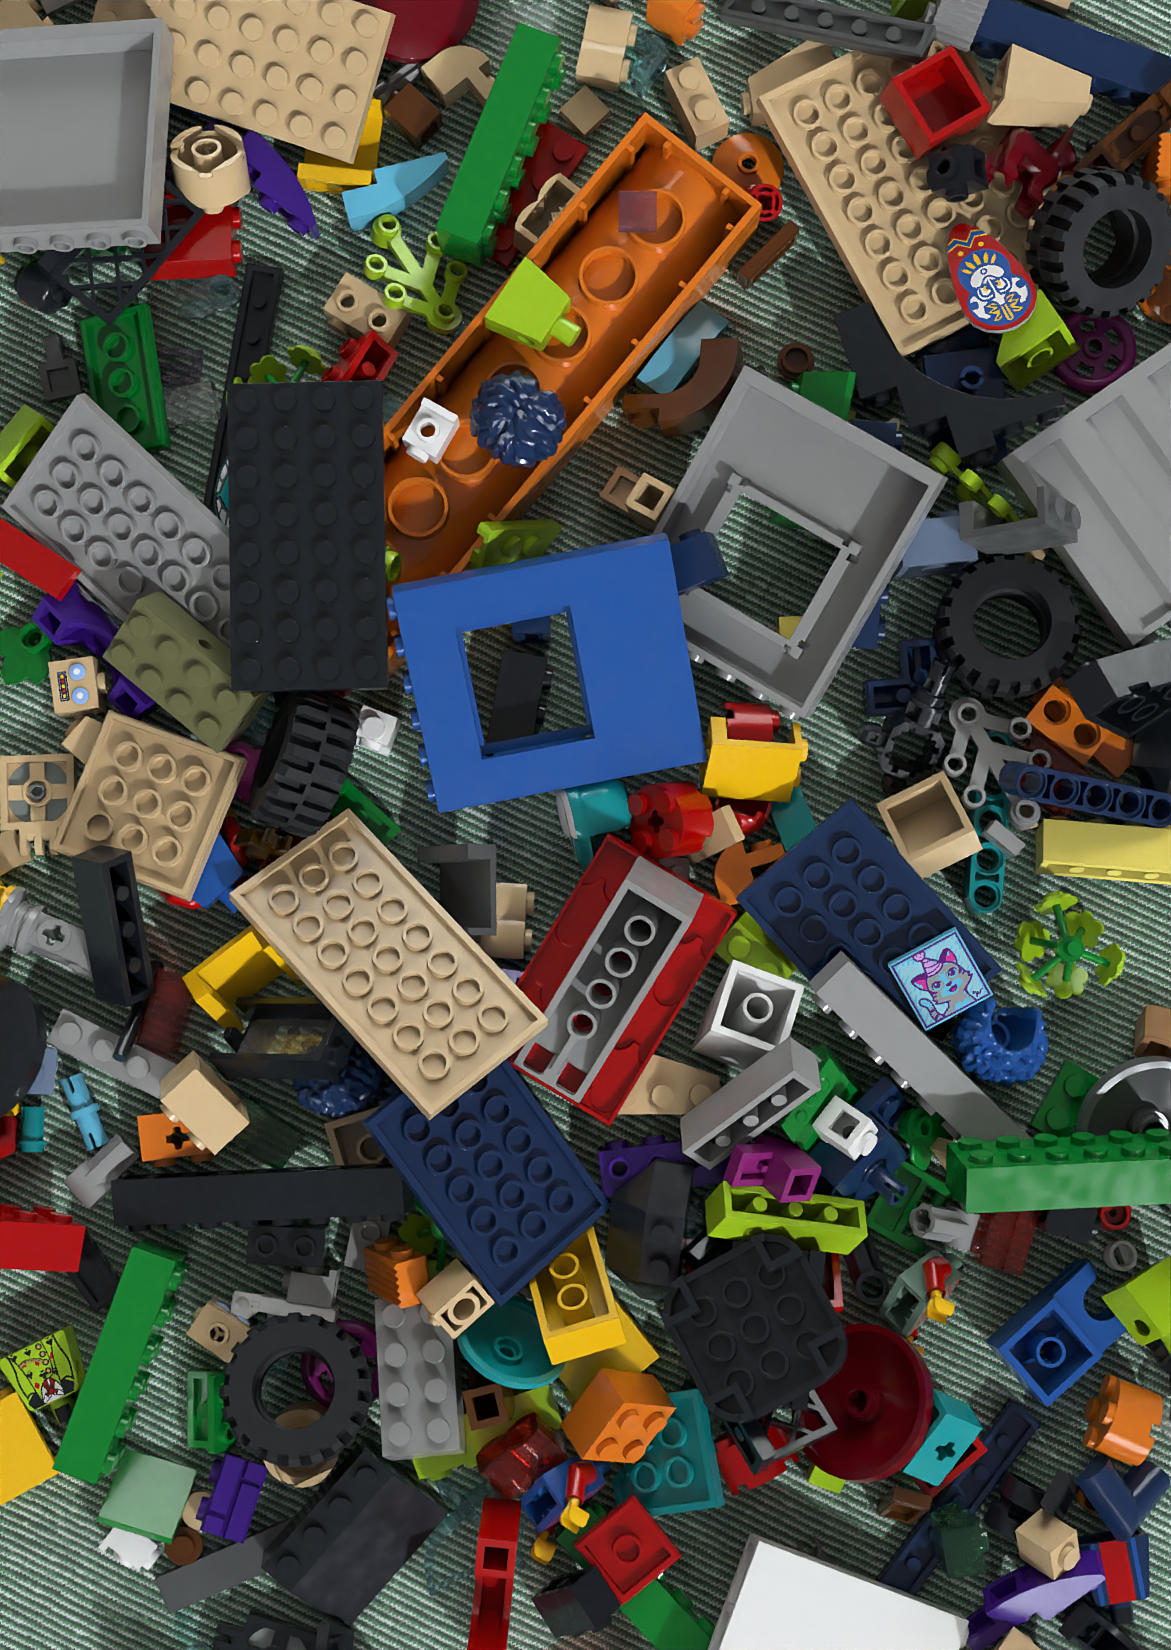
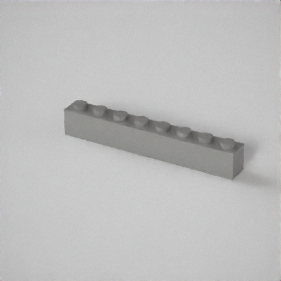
M842 951L809 982L816 993L812 1000L826 1014L833 1010L842 1019L838 1025L853 1040L860 1036L868 1044L864 1050L877 1064L881 1065L886 1061L894 1069L890 1073L891 1077L904 1090L911 1086L919 1094L916 1101L931 1116L937 1111L945 1119L941 1125L954 1139L958 1140L963 1136L979 1138L982 1141H992L1002 1135L1016 1136L1019 1139H1033Z

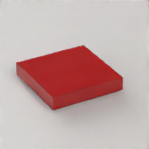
M634 1493L630 1494L573 1542V1545L591 1567L597 1566L622 1606L682 1557V1553Z

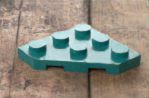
M698 1388L667 1393L676 1409L668 1418L666 1426L656 1434L647 1446L645 1454L635 1463H626L624 1468L618 1471L612 1481L616 1506L632 1493L636 1495L652 1516L716 1508L725 1505L708 1408L702 1402L703 1398Z

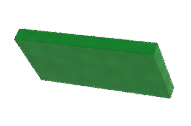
M143 302L128 306L111 327L96 315L80 319L79 325L90 398L149 454L171 449L150 305Z

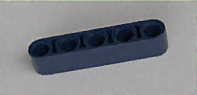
M1020 761L1007 763L999 774V784L1004 792L1026 800L1159 827L1171 824V795L1167 793ZM1025 774L1026 781L1024 785L1020 787V779ZM1058 781L1059 787L1057 792L1054 794L1053 787L1055 783ZM1091 788V796L1087 800V792ZM1124 795L1123 803L1121 806H1119V801L1121 797ZM1156 802L1155 809L1152 812V806Z

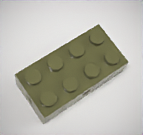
M161 590L136 601L102 656L216 753L221 752L240 740L271 693H233L231 691V649Z

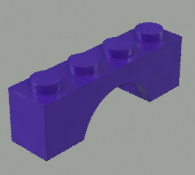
M75 581L62 601L57 600L50 594L43 596L31 619L55 645H77L90 650L102 659L112 677V689L107 700L122 715L140 721L161 708L158 703L102 657L120 627L92 599L88 592Z

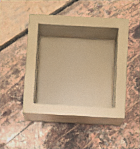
M944 770L876 803L899 852L922 878L983 849L975 829Z
M194 1050L159 1081V1098L163 1103L160 1106L161 1110L172 1122L177 1123L180 1120L190 1130L187 1133L188 1137L201 1150L207 1147L216 1155L250 1123L246 1103Z

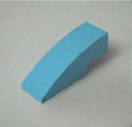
M443 152L374 169L377 184L341 192L352 232L372 226L374 220L384 214L396 216L430 192L449 172L446 153Z
M700 300L668 336L637 376L636 386L647 394H665L678 390L699 365L701 339L719 338L730 321Z

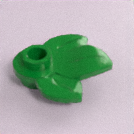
M35 622L27 623L22 628L9 626L0 632V655L5 657L0 673L1 684L15 685L29 678L31 682L39 685L48 676V662H52L50 651L54 646V642ZM42 636L40 642L34 646L35 640Z
M922 1106L907 1109L900 1115L898 1132L909 1143V1157L912 1164L916 1168L926 1171L932 1154L935 1155L930 1147L937 1137L952 1141L953 1137L941 1125L945 1119L937 1111L931 1116Z

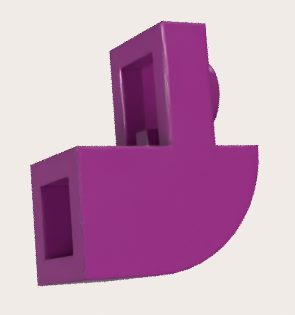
M757 1136L754 1144L734 1146L723 1179L731 1187L762 1185L779 1203L810 1201L822 1167L806 1152L789 1142L769 1136Z

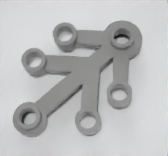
M970 697L960 698L950 707L948 720L951 727L955 730L949 755L942 764L945 774L949 777H958L965 771L967 761L964 753L969 737H971L978 749L969 785L961 797L962 803L966 808L975 810L983 805L986 800L984 786L988 770L990 769L999 784L1000 771L1006 765L1004 761L1008 763L1020 761L1033 764L1032 758L1040 756L1045 761L1044 767L1049 768L1051 765V757L1045 750L1037 749L1033 752H1028L992 742L985 731L986 729L1008 734L1011 740L1022 742L1027 739L1032 731L1031 723L1026 718L1017 717L1009 720L987 714L984 706L978 700ZM963 710L972 711L974 720L966 721L963 719L961 712ZM1013 725H1023L1025 734L1017 735L1013 731ZM951 759L958 760L961 764V769L958 771L951 770L948 766V761ZM1003 791L1011 804L1008 810L1009 822L1015 828L1021 830L1033 827L1041 814L1038 803L1010 795ZM968 792H977L980 796V802H970L967 797ZM1021 806H1027L1031 809L1032 816L1030 818L1021 816L1019 812Z

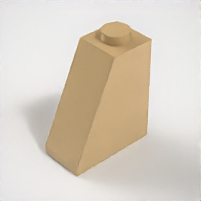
M807 40L748 78L746 92H742L740 97L743 115L750 116L751 127L767 124L756 104L758 97L833 61L831 45Z
M1012 44L995 68L989 104L992 109L988 112L987 122L992 125L1070 128L1079 115L1084 116L1091 106L1093 95L1090 94L1092 77Z

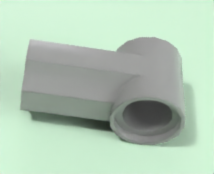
M117 1133L90 1161L87 1159L79 1165L63 1183L90 1210L111 1191V1180L117 1179L127 1172L141 1157V1154L129 1139L125 1138L121 1133Z
M921 1203L918 1208L912 1209L909 1223L912 1225L913 1234L970 1251L981 1214H966L961 1206L950 1203L947 1207Z

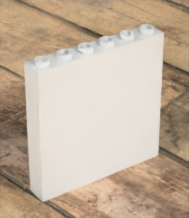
M750 1533L707 1650H959L965 1646L968 1639L969 1620L952 1609Z

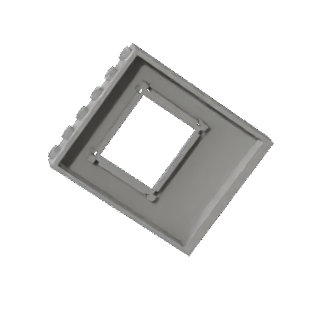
M744 365L652 535L665 533L669 539L670 546L680 542L679 535L696 528H700L701 532L714 533L716 538L742 492L841 550L790 640L701 588L679 596L689 658L701 664L704 660L710 662L717 667L714 671L717 675L733 683L736 679L748 685L746 691L762 701H766L769 697L780 704L778 710L794 720H798L800 716L802 718L811 717L948 478L760 372Z

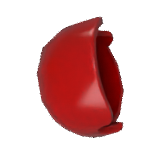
M715 797L712 808L714 812L721 807L730 805L743 834L749 835L764 827L772 808V801Z

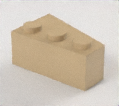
M653 1054L617 1115L687 1114L720 1089V1076Z

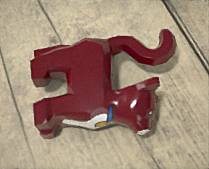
M1010 126V130L998 146L985 157L988 184L995 178L993 173L997 171L1004 175V184L1007 187L1014 180L1022 185L1020 195L1014 205V210L1024 219H1029L1033 216L1035 209H1039V206L1043 203V194L1058 182L1060 176L1073 175L1075 172L1072 168L1078 162L1076 160V151L1070 143L1074 133L1072 128L1068 129L1045 150L1035 137L1027 131H1038L1044 127Z

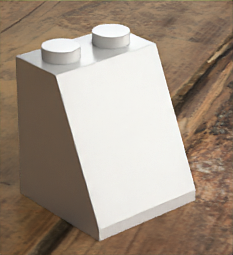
M732 960L702 1016L691 1051L743 1070L747 1069L790 1036L805 986Z

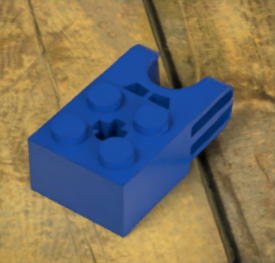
M1086 1258L1077 1259L1068 1265L985 1341L1032 1398L1046 1407L1051 1405L1103 1356L1102 1353L1127 1330L1109 1307L1095 1315H1088L1084 1309L1083 1300L1085 1293L1097 1278L1095 1266ZM1042 1345L1046 1349L1044 1354H1040V1348Z

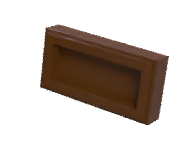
M789 220L738 270L736 282L744 290H748L797 242L800 228L792 220Z
M894 1486L878 1500L876 1514L881 1517L912 1524L930 1510L932 1496Z

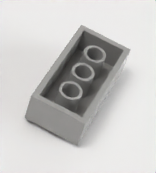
M374 1299L382 1457L393 1461L465 1454L466 1438L461 1361L457 1338L453 1339L441 1325L439 1327L438 1325L434 1326L427 1317L429 1315L425 1313L426 1307L423 1303L402 1309L386 1299Z

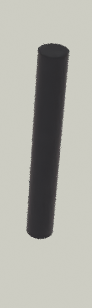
M152 960L150 963L156 989L164 969V964L160 961ZM153 995L133 1004L112 1055L116 1061H127Z

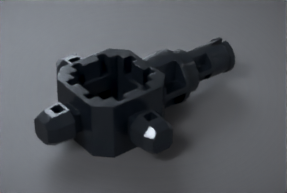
M941 657L933 658L923 686H918L916 692L910 694L905 710L898 709L887 714L882 726L879 723L870 721L862 722L857 737L863 744L873 747L884 771L881 788L887 794L895 795L901 792L907 782L906 779L919 783L931 777L936 766L943 769V761L949 755L951 747L945 745L937 725L945 711L943 704L946 697L943 693L953 671L956 669V665L947 659H944L942 663ZM911 729L914 733L923 736L928 735L930 738L926 740L923 746L922 757L917 756L916 760L910 759L909 762H905L902 758L893 755L889 757L888 752L892 751L895 744V736H900L902 731L908 732ZM956 759L949 760V768L951 770L956 769L959 761Z

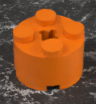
M1109 1373L1106 1374L1101 1383L1097 1399L1091 1397L1084 1410V1419L1089 1420V1424L1084 1434L1083 1446L1123 1463L1135 1466L1140 1465L1148 1456L1155 1441V1438L1149 1436L1152 1424L1160 1427L1163 1413L1162 1397L1149 1389Z

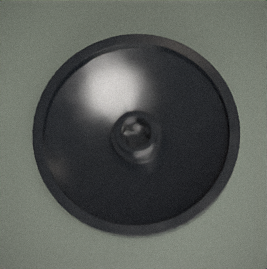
M0 974L1 1117L13 1109L30 1090L40 1071L46 1048V1023L37 998L26 985Z

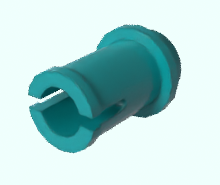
M21 1107V1138L16 1144L20 1145V1152H43V1145H47V1141H43L45 1107Z

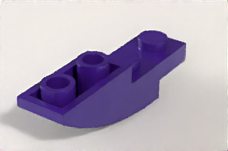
M212 119L204 131H215L214 125L221 124ZM249 130L242 141L245 148L250 181L255 182L253 186L258 196L257 202L270 214L275 215L278 212L288 219L286 224L298 235L303 237L307 233L316 240L320 235L319 229L301 184L282 157L262 137Z
M1097 1550L1080 1551L1081 1559L1074 1568L1065 1571L1055 1581L1028 1564L982 1589L984 1605L966 1617L969 1620V1635L966 1644L972 1650H983L987 1646L996 1644L1013 1627L1024 1624L1035 1612L1045 1621H1048L1058 1613H1063L1073 1602L1087 1592L1096 1590L1101 1582L1106 1580L1101 1554Z

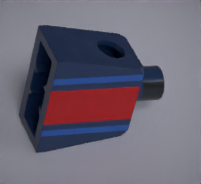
M1139 1526L1131 1538L1124 1542H1117L1111 1531L1077 1536L1080 1551L1097 1550L1101 1554L1106 1580L1101 1582L1096 1590L1087 1592L1089 1598L1096 1606L1109 1605L1112 1623L1126 1624L1133 1622L1135 1618L1131 1601L1146 1599L1150 1595L1148 1534Z

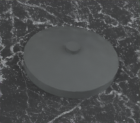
M1145 1056L1135 1058L1108 1071L1093 1085L1084 1098L1077 1115L1075 1132H1088L1095 1136L1109 1135V1132L1113 1130L1128 1131L1132 1134H1144L1148 1129L1158 1128L1167 1130L1171 1134V1057Z

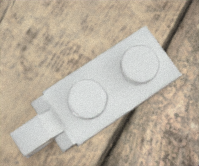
M235 1290L230 1313L249 1319L257 1312L268 1313V1319L276 1315L282 1318L288 1316V1313L300 1312L306 1316L311 1314L322 1316L325 1320L336 1323L339 1308H337L338 1306H333L331 1309L291 1303L286 1302L287 1297Z

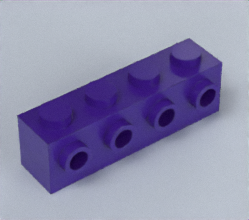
M679 1133V1140L665 1141V1135L642 1137L643 1144L628 1145L627 1139L606 1141L605 1148L598 1149L603 1195L611 1197L617 1189L648 1167L656 1158L695 1164L692 1187L721 1184L725 1181L723 1177L731 1155L709 1170L682 1153L681 1133Z

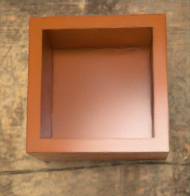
M601 1369L562 1421L560 1427L583 1460L635 1463L645 1454L647 1446L656 1434L666 1426L667 1420L676 1409V1406L653 1374Z

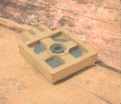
M72 753L0 756V830L19 831L21 856L30 855V841H34L36 856L45 855V840H49L51 855L60 854L50 848L77 786V757Z

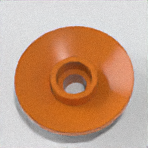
M740 133L728 138L718 147L712 160L714 167L742 189L750 185L765 183L773 185L778 189L784 175V162L778 148L766 137L755 133ZM750 159L755 163V167L746 169L743 167L742 162Z

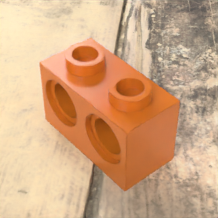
M1053 684L1049 686L1023 717L1031 723V733L1076 769L1083 767L1111 733V731L1085 719L1069 689L1062 685L1058 688ZM1047 703H1052L1059 707L1061 718L1058 722H1052L1046 718L1044 707ZM1077 726L1084 727L1089 731L1090 742L1088 745H1081L1074 739L1073 733Z

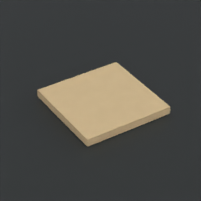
M108 710L50 849L68 857L75 856L98 845L129 850L132 852L136 882L191 902L248 761L245 758L223 750L216 753L208 745Z

